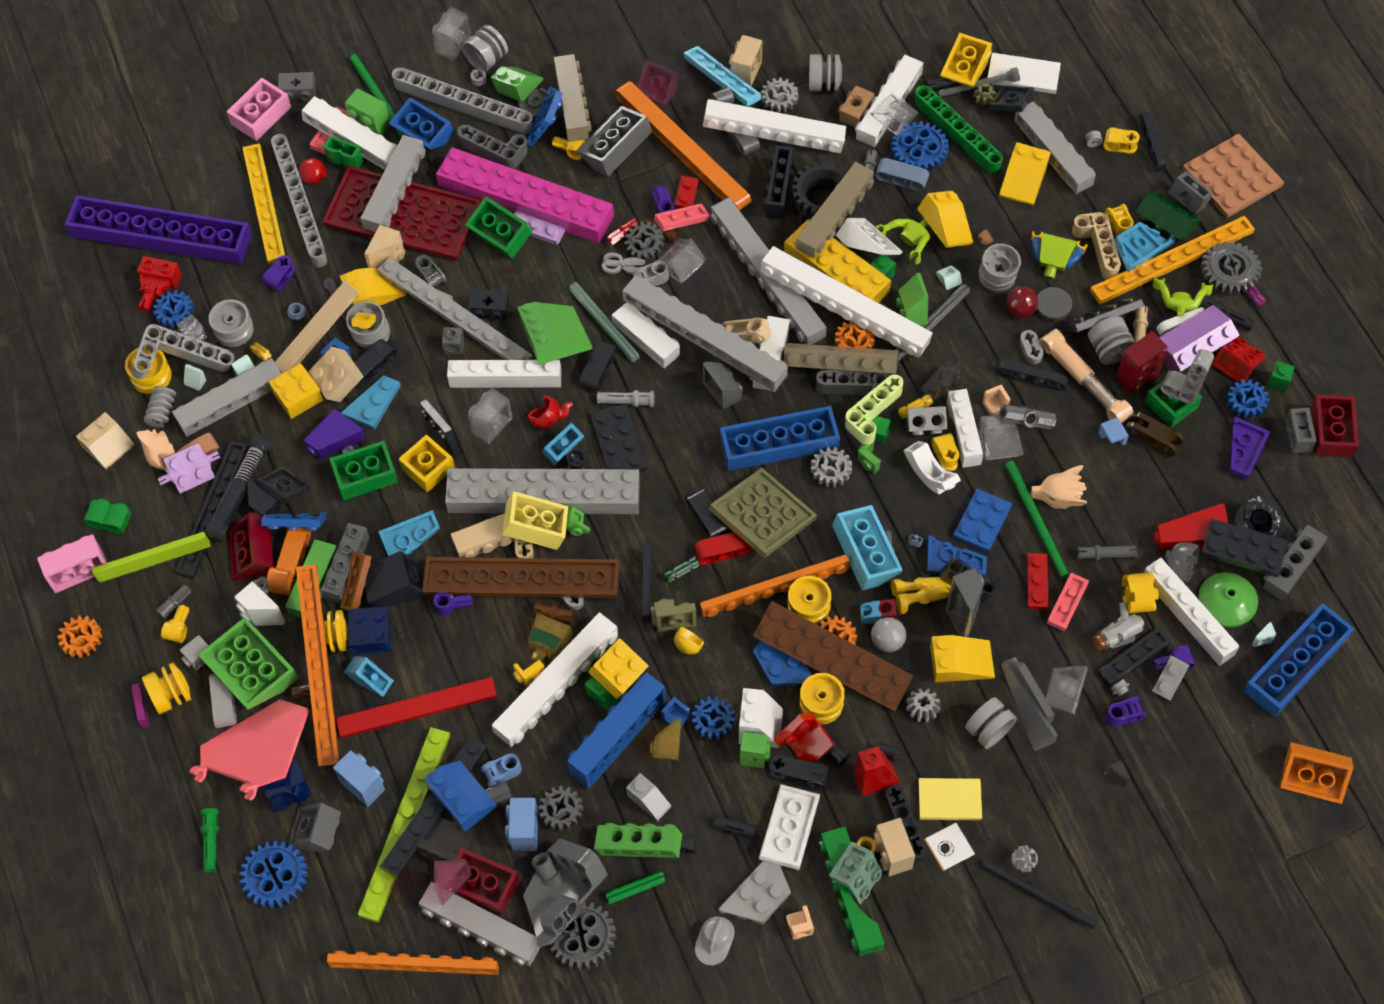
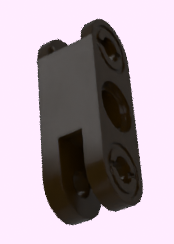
M1135 412L1131 417L1132 422H1128L1125 427L1128 435L1170 457L1175 456L1177 453L1174 445L1179 446L1184 442V437L1179 432L1141 412Z

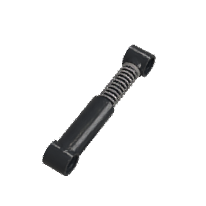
M255 431L240 469H238L235 477L230 480L216 511L204 531L207 537L221 543L248 490L247 481L253 475L261 457L265 456L273 440L272 438Z

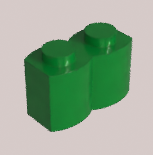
M329 137L323 146L327 160L333 164H342L346 168L348 166L359 168L363 162L361 149L354 143L344 142L337 137Z
M105 499L92 500L84 521L89 527L123 534L131 512L122 503L110 504Z

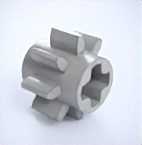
M1028 845L1018 846V850H1014L1011 858L1013 866L1016 869H1021V872H1030L1031 868H1035L1038 862L1037 853L1032 848L1028 849Z

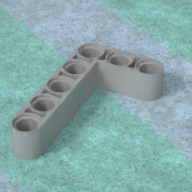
M151 324L145 329L131 368V373L137 379H144L149 373L157 349L220 372H226L230 369L234 361V355L229 350ZM153 333L156 335V338H152L148 334ZM166 340H172L174 344H169ZM184 346L191 347L192 351L186 350ZM147 349L151 352V354H146L143 352V350ZM203 352L208 353L210 357L204 356ZM220 359H226L228 363H223ZM137 366H143L145 370H139Z

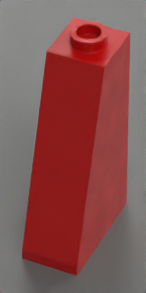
M1219 504L1158 525L1156 532L1153 533V543L1157 544L1158 551L1172 550L1176 544L1181 542L1199 545L1200 549L1203 548L1210 519L1228 523L1225 504Z
M878 746L858 753L855 781L862 797L885 790L891 785H900L893 764Z

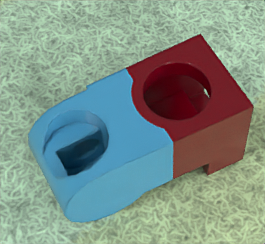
M895 599L872 601L860 605L861 622L864 624H874L885 617L897 619Z

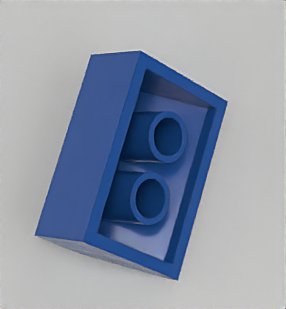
M411 97L389 122L390 126L408 137L422 140L423 145L429 150L444 146L455 133L450 121Z
M461 761L440 766L424 778L428 788L464 832L497 807L496 803Z

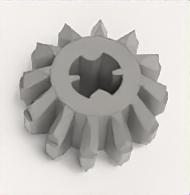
M921 688L918 689L917 693L912 691L911 698H907L906 702L908 704L906 710L911 712L910 717L914 718L917 716L918 722L921 721V718H924L926 723L929 722V717L935 719L936 713L940 712V707L938 706L940 705V699H935L936 692L929 694L928 688L925 692Z

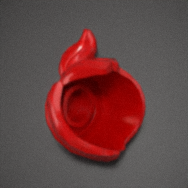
M544 396L545 407L532 410L527 417L533 426L547 429L552 427L558 419H565L568 416L569 409L573 405L572 402H566L559 408L554 398Z

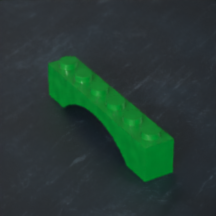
M846 827L821 833V841H818L821 853L826 854L827 860H825V865L828 873L833 870L851 843ZM831 880L834 892L838 891L840 899H837L840 911H844L846 915L844 919L847 931L851 930L853 936L850 939L853 950L858 951L859 957L883 950L885 943L878 923L860 910L853 900L848 887Z

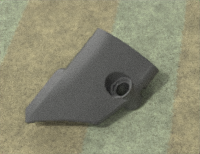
M560 838L556 840L546 853H540L533 858L532 865L536 871L523 895L532 920L538 947L552 944L579 914L581 904L608 875L599 857L591 849Z

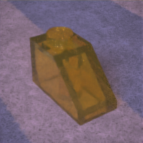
M681 718L675 719L655 736V742H651L650 754H653L654 759L679 761Z

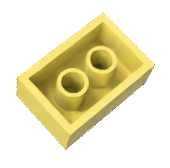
M513 491L506 503L502 535L557 550L565 539L568 506Z

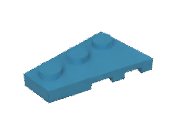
M383 375L343 410L341 414L351 421L375 430L399 390L400 382Z
M432 510L378 532L388 556L399 551L409 555L438 532L440 527Z

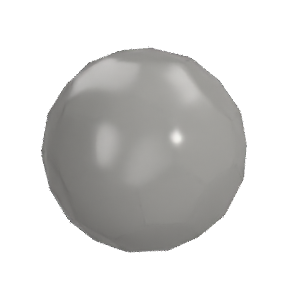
M885 617L874 624L871 631V639L874 646L880 651L894 652L903 646L906 640V630L899 620Z

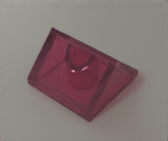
M646 60L637 88L648 98L668 105L678 89V72Z
M465 859L434 861L435 893L442 906L472 875L468 862Z

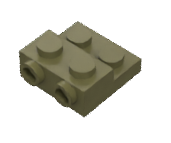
M661 599L658 602H654V606L650 607L653 627L657 626L658 633L678 630L680 627L689 628L696 626L695 603L685 602L675 606L674 599Z

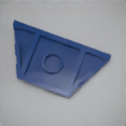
M551 86L548 88L527 138V145L531 147L549 125L554 123L556 119L555 112L562 104L561 98L563 93Z
M760 641L753 650V655L771 686H797V684H803L811 676L806 664L763 641Z

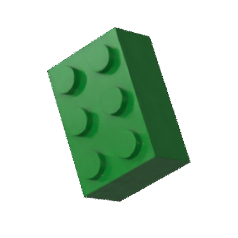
M488 197L483 199L465 224L472 234L511 259L514 258L533 232L527 222Z
M385 441L329 458L343 500L398 483Z

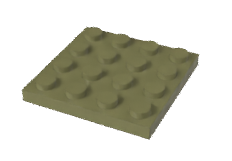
M763 468L724 494L709 507L713 514L764 558L815 521L817 517L811 509Z

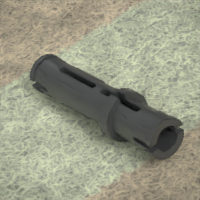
M1136 545L1077 547V554H1079L1077 559L1136 558L1137 551L1135 550H1137Z

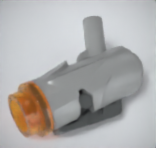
M1119 603L1121 616L1117 619L1116 623H1110L1106 628L1098 631L1093 636L1094 644L1099 650L1113 649L1135 641V635L1143 631V619L1139 615H1129L1127 603Z

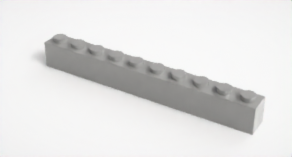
M727 198L712 206L711 221L714 225L717 224L721 235L729 240L730 247L737 251L741 262L746 263L750 274L757 278L760 288L765 289L769 300L776 304L780 315H784L786 319L790 320L789 327L796 331L800 342L812 345L825 338L826 326L803 295L760 272L762 260L769 250L732 200Z
M635 275L623 289V300L772 391L775 392L787 377L788 366L783 361L776 360L768 352L761 351L753 343L746 342L738 334L731 333L721 324L711 321L705 314L696 312L690 305L681 303L675 296L668 295L660 287L650 284L645 278Z

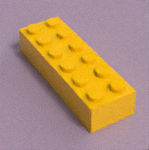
M809 219L784 241L785 253L877 303L890 292L891 280L835 238L831 241L828 240L821 254L818 253L815 258L796 248V239L810 222Z

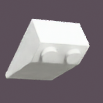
M847 218L836 234L840 239V243L846 247L882 255H901L902 253L896 245L865 218Z

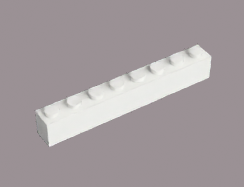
M710 99L707 101L703 127L841 153L846 132V126Z
M599 612L492 724L493 732L510 747L515 743H519L523 739L524 733L537 724L538 718L542 714L545 715L549 712L554 701L560 700L565 690L577 682L578 676L590 668L591 662L595 658L601 657L607 645L613 644L618 637L617 626Z

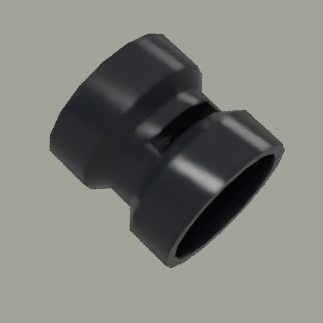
M573 449L567 454L568 469L587 468L586 457L583 451Z

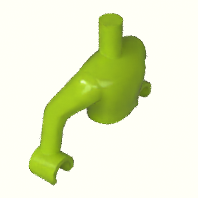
M896 219L886 225L880 224L876 226V229L884 236H886L887 231L895 227H904L900 233V238L910 247L917 245L916 249L910 253V260L917 257L915 264L921 262L920 253L930 238V234L925 228L928 225L925 219L920 223L911 219Z
M1154 277L1153 288L1161 290L1165 306L1173 311H1177V315L1180 317L1184 316L1185 312L1197 309L1206 294L1211 295L1213 284L1205 285L1202 283L1201 290L1197 293L1194 300L1190 294L1185 292H1175L1170 297L1169 290L1164 283L1165 278L1158 280Z

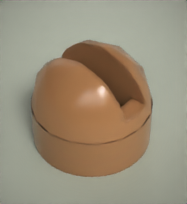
M987 229L979 234L978 240L981 241L982 245H988L994 241Z

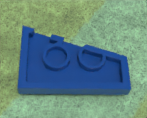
M929 535L927 574H939V570L950 559L955 558L986 576V556L965 548L962 550L946 541L943 543L935 540V537Z

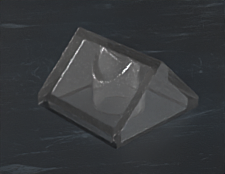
M678 239L656 261H664L668 267V274L682 284L706 259L692 239Z
M1087 666L1054 668L1046 696L1050 707L1075 713L1088 670Z

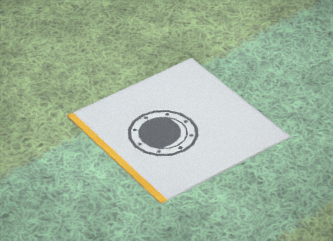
M957 823L924 839L943 871L975 855Z

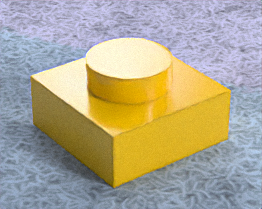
M358 312L351 319L352 326L359 329H368L376 322V314Z

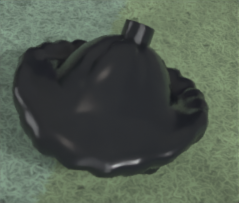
M1268 495L1252 496L1241 503L1235 510L1233 523L1239 527L1278 537L1283 525L1282 508L1277 501Z

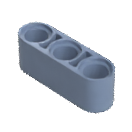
M883 158L879 163L875 177L885 183L921 192L925 188L929 172L917 166Z

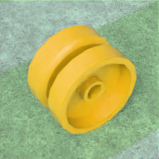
M138 348L128 355L125 361V369L134 388L139 392L151 394L156 386L166 387L169 384L172 372L161 350L157 349L149 373L144 379H137L131 373ZM143 350L144 353L151 354L149 350ZM137 366L139 370H145L143 366Z
M803 576L795 580L788 592V610L817 625L820 624V621H824L830 612L831 590L821 578L815 576Z
M816 673L809 676L803 682L800 689V709L802 714L812 712L820 724H828L835 721L840 716L844 705V688L841 682L835 676L827 673Z

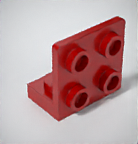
M1237 337L1221 347L1212 365L1240 383L1241 380L1247 381L1253 369L1262 363L1266 356L1259 349L1248 345L1244 339Z
M812 712L799 714L773 739L778 746L789 745L799 760L816 763L834 746V742Z

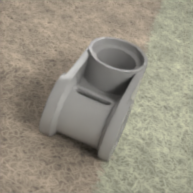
M656 261L647 266L639 267L632 274L633 277L637 275L640 278H645L653 286L663 284L669 278L668 267L664 261Z

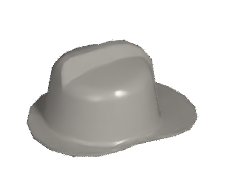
M713 917L702 926L696 941L695 952L698 959L705 965H717L726 958L735 934L734 927L729 920L723 917Z

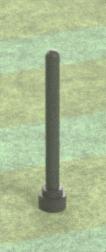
M1017 67L1010 68V71H1007L1005 74L978 80L974 87L962 84L939 90L937 95L939 97L975 89L977 85L980 86L984 83L990 85L1006 80L1012 82L1020 81L1019 70Z

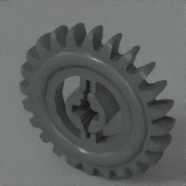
M1232 241L1231 244H1228V242H1224L1223 245L1217 243L1216 247L1211 246L1210 250H1207L1202 257L1201 268L1203 269L1201 273L1205 274L1204 280L1211 278L1209 285L1214 282L1216 283L1215 290L1222 286V293L1226 288L1229 289V294L1232 293L1234 288L1237 294H1239L1240 288L1245 293L1247 286L1252 289L1253 284L1256 285L1258 279H1260L1262 271L1261 261L1257 260L1258 255H1253V250L1248 251V246L1242 247L1241 243L1237 245ZM1225 258L1226 260L1221 271L1219 261ZM1239 260H1241L1245 266V271L1241 275H1238L1241 266V262Z

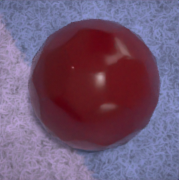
M1017 286L1006 297V308L1014 317L1028 318L1038 308V296L1030 287Z

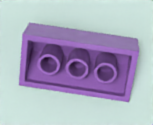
M1212 305L1159 338L1168 346L1164 362L1169 371L1180 372L1192 365L1198 350L1205 349L1212 353L1240 335L1232 320Z

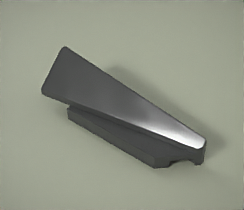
M1016 657L1004 661L1001 666L1033 750L1038 751L1055 743L1058 735L1050 724L1055 714L1026 664L1023 662L1019 663Z

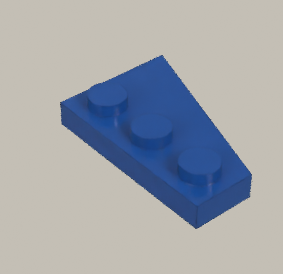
M319 512V516L302 513L296 515V517H292V514H267L262 517V526H267L268 529H279L280 526L287 527L289 530H296L298 527H306V530H317L326 521V512Z

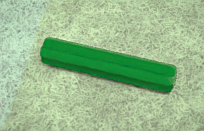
M659 871L605 893L607 902L612 904L665 882V877Z

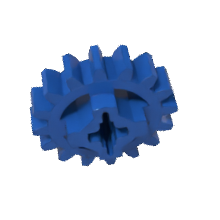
M177 290L174 291V294L167 291V296L162 294V299H156L157 305H153L154 315L158 323H162L164 327L169 324L170 328H173L177 324L179 328L181 326L180 323L187 324L186 319H192L191 314L194 313V304L190 296H185L183 291L178 294Z
M1250 379L1248 383H1245L1244 380H1241L1240 384L1235 382L1228 391L1226 397L1228 399L1227 406H1232L1231 412L1237 411V416L1243 414L1244 419L1248 415L1252 419H1254L1256 414L1261 416L1269 402L1267 398L1268 392H1263L1265 387L1259 388V382L1252 384Z
M709 696L707 702L701 699V706L695 705L694 709L696 712H692V718H694L692 719V725H696L695 731H701L702 738L708 735L709 740L712 739V736L719 740L720 734L726 737V730L732 731V725L735 724V719L733 718L735 711H730L732 705H726V699H723L721 702L718 701V696L714 700H711Z

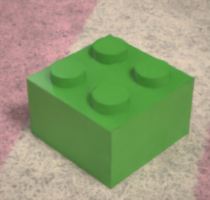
M357 88L345 102L348 117H352L359 124L367 126L372 132L382 135L390 126L386 103Z

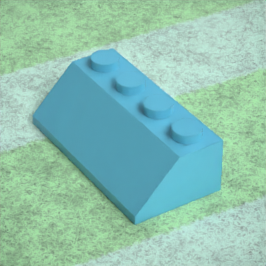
M872 505L836 515L832 527L844 553L848 555L849 564L862 590L878 587L903 571Z

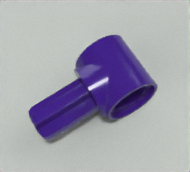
M440 592L434 597L436 612L441 616L450 615L455 611L454 608L468 607L473 604L471 595L453 597L452 594ZM442 602L448 603L445 606H439Z
M1187 645L1173 649L1169 656L1154 660V666L1157 670L1164 669L1171 656L1189 664L1187 670L1195 666Z

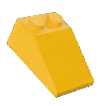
M959 33L940 77L974 87L989 61L992 43Z
M1016 142L999 196L1034 206L1051 152Z
M953 191L928 193L917 209L945 247L971 245L973 243L963 204L957 194Z
M379 267L356 269L340 276L341 283L346 280L360 292L351 303V306L363 301H371L381 306L407 294L381 276L377 270Z
M954 635L932 636L930 648L935 683L995 678L990 640Z

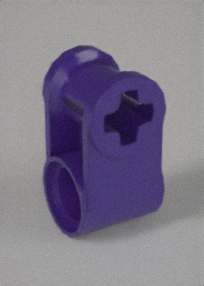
M287 255L279 256L264 273L262 282L276 291H281L295 273L291 258Z
M1135 696L1113 703L1105 715V722L1110 727H1118L1138 722L1147 715L1141 709L1139 697ZM1112 713H1117L1120 717H1114Z

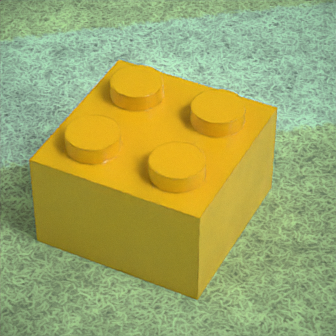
M301 363L269 381L272 393L291 419L323 401L319 387Z
M427 435L399 458L401 470L427 493L447 476L448 468L455 469L453 458Z
M619 638L588 672L618 699L645 671L648 665Z

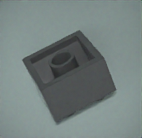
M703 363V383L722 410L742 400L743 388L738 381L735 382L729 368H725L723 363Z
M323 803L298 807L287 846L292 844L294 848L314 852L330 851L334 843L336 828L340 822L341 811Z

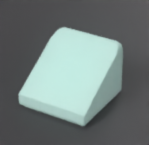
M953 266L936 272L937 277L947 290L962 283L960 272Z
M244 355L232 363L236 376L254 368L248 355Z
M186 364L184 384L200 390L206 382L203 371Z
M1271 622L1256 636L1252 643L1253 647L1272 643L1276 633Z

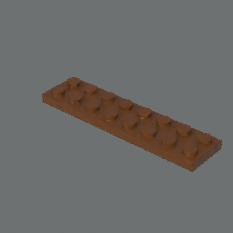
M771 601L753 637L817 671L835 676L842 684L893 711L898 707L913 678V675L773 601Z

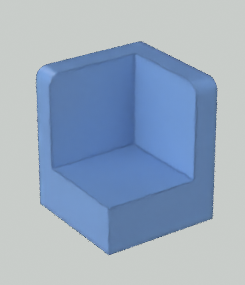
M1119 418L1100 425L1098 433L1101 439L1107 437L1110 443L1120 441L1121 445L1126 444L1128 434Z

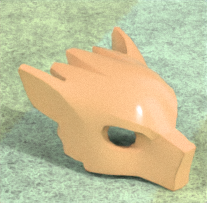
M149 430L136 432L141 441L147 462L155 468L165 470L167 473V466L162 459L175 454V450H173L172 444L169 443L167 435L163 431L157 434L155 430L152 432Z
M1083 465L1073 467L1063 473L1048 476L1040 486H1032L1031 497L1042 500L1055 509H1066L1070 506L1086 504L1087 501L1080 499L1083 494L1082 491L1086 490L1085 483L1078 482L1082 477L1077 475L1083 469Z

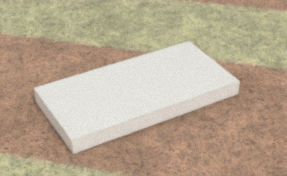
M992 53L988 78L1005 74L1007 71H1010V68L1017 67L1020 81L1012 82L1006 80L992 85L1033 87L1035 91L1056 94L1061 63Z
M780 784L759 860L800 870L820 794Z

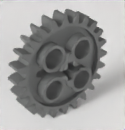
M584 901L579 914L570 923L575 928L572 931L564 930L552 944H549L552 946L550 948L551 952L556 953V960L562 958V965L569 962L570 969L577 964L579 970L582 969V965H586V968L589 970L590 963L597 967L598 959L605 962L604 954L611 955L608 947H615L614 943L610 940L616 939V934L612 933L616 931V928L611 925L613 919L608 918V912L602 913L601 906L595 909L593 902L587 907ZM578 918L581 919L584 939L587 948L586 953H583L580 932L577 923ZM589 920L596 921L591 927L585 925ZM592 940L600 941L595 947L589 945ZM573 944L579 946L576 951L568 950Z

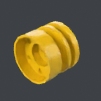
M337 610L335 619L333 612L328 611L327 620L324 621L326 645L329 644L332 652H336L337 644L339 651H346L348 629L343 611Z
M174 662L169 664L172 671L170 674H168L165 667L161 668L162 678H159L155 672L142 677L147 692L159 714L172 709L170 700L173 698L178 705H181L182 702L179 696L182 694L186 702L192 700L187 681L182 671L176 667Z

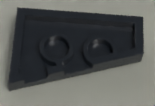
M427 400L420 402L422 408L420 413L424 420L429 421L431 428L437 432L455 459L461 456V451L450 426Z

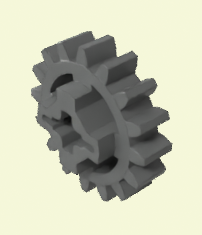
M641 221V226L635 223L634 230L629 228L631 234L625 235L627 238L625 244L628 252L634 258L636 256L641 259L645 257L646 260H649V256L655 258L654 253H661L659 247H664L661 241L665 239L661 229H658L656 224L652 226L650 221H648L647 225Z
M562 786L559 787L558 791L552 787L551 794L545 792L546 799H540L542 805L538 806L539 812H542L540 818L545 819L544 824L546 826L551 823L552 830L558 826L559 830L562 831L564 826L570 830L571 823L577 825L576 818L581 819L582 814L580 812L583 811V805H580L582 799L581 797L577 798V792L571 793L570 787L564 791ZM569 800H571L574 803L575 808L569 805ZM547 809L553 812L552 817L548 814Z

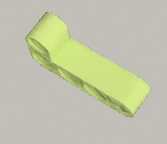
M899 375L889 376L847 411L845 428L862 444L869 445L875 441L876 425L871 420L901 396L903 379Z

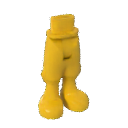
M919 577L913 582H903L900 579L891 581L893 596H897L896 607L899 614H905L909 605L914 602L928 604L929 602L949 597L951 587L940 577ZM907 591H919L917 593L903 594Z

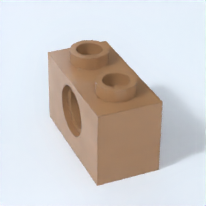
M855 86L853 91H849L845 103H842L838 109V113H840L839 121L856 128L857 123L863 120L865 111L871 108L875 93Z

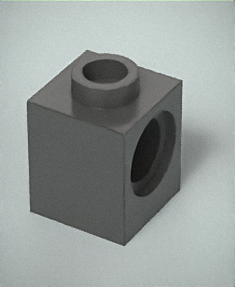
M444 327L442 339L444 354L463 355L465 341L463 329Z

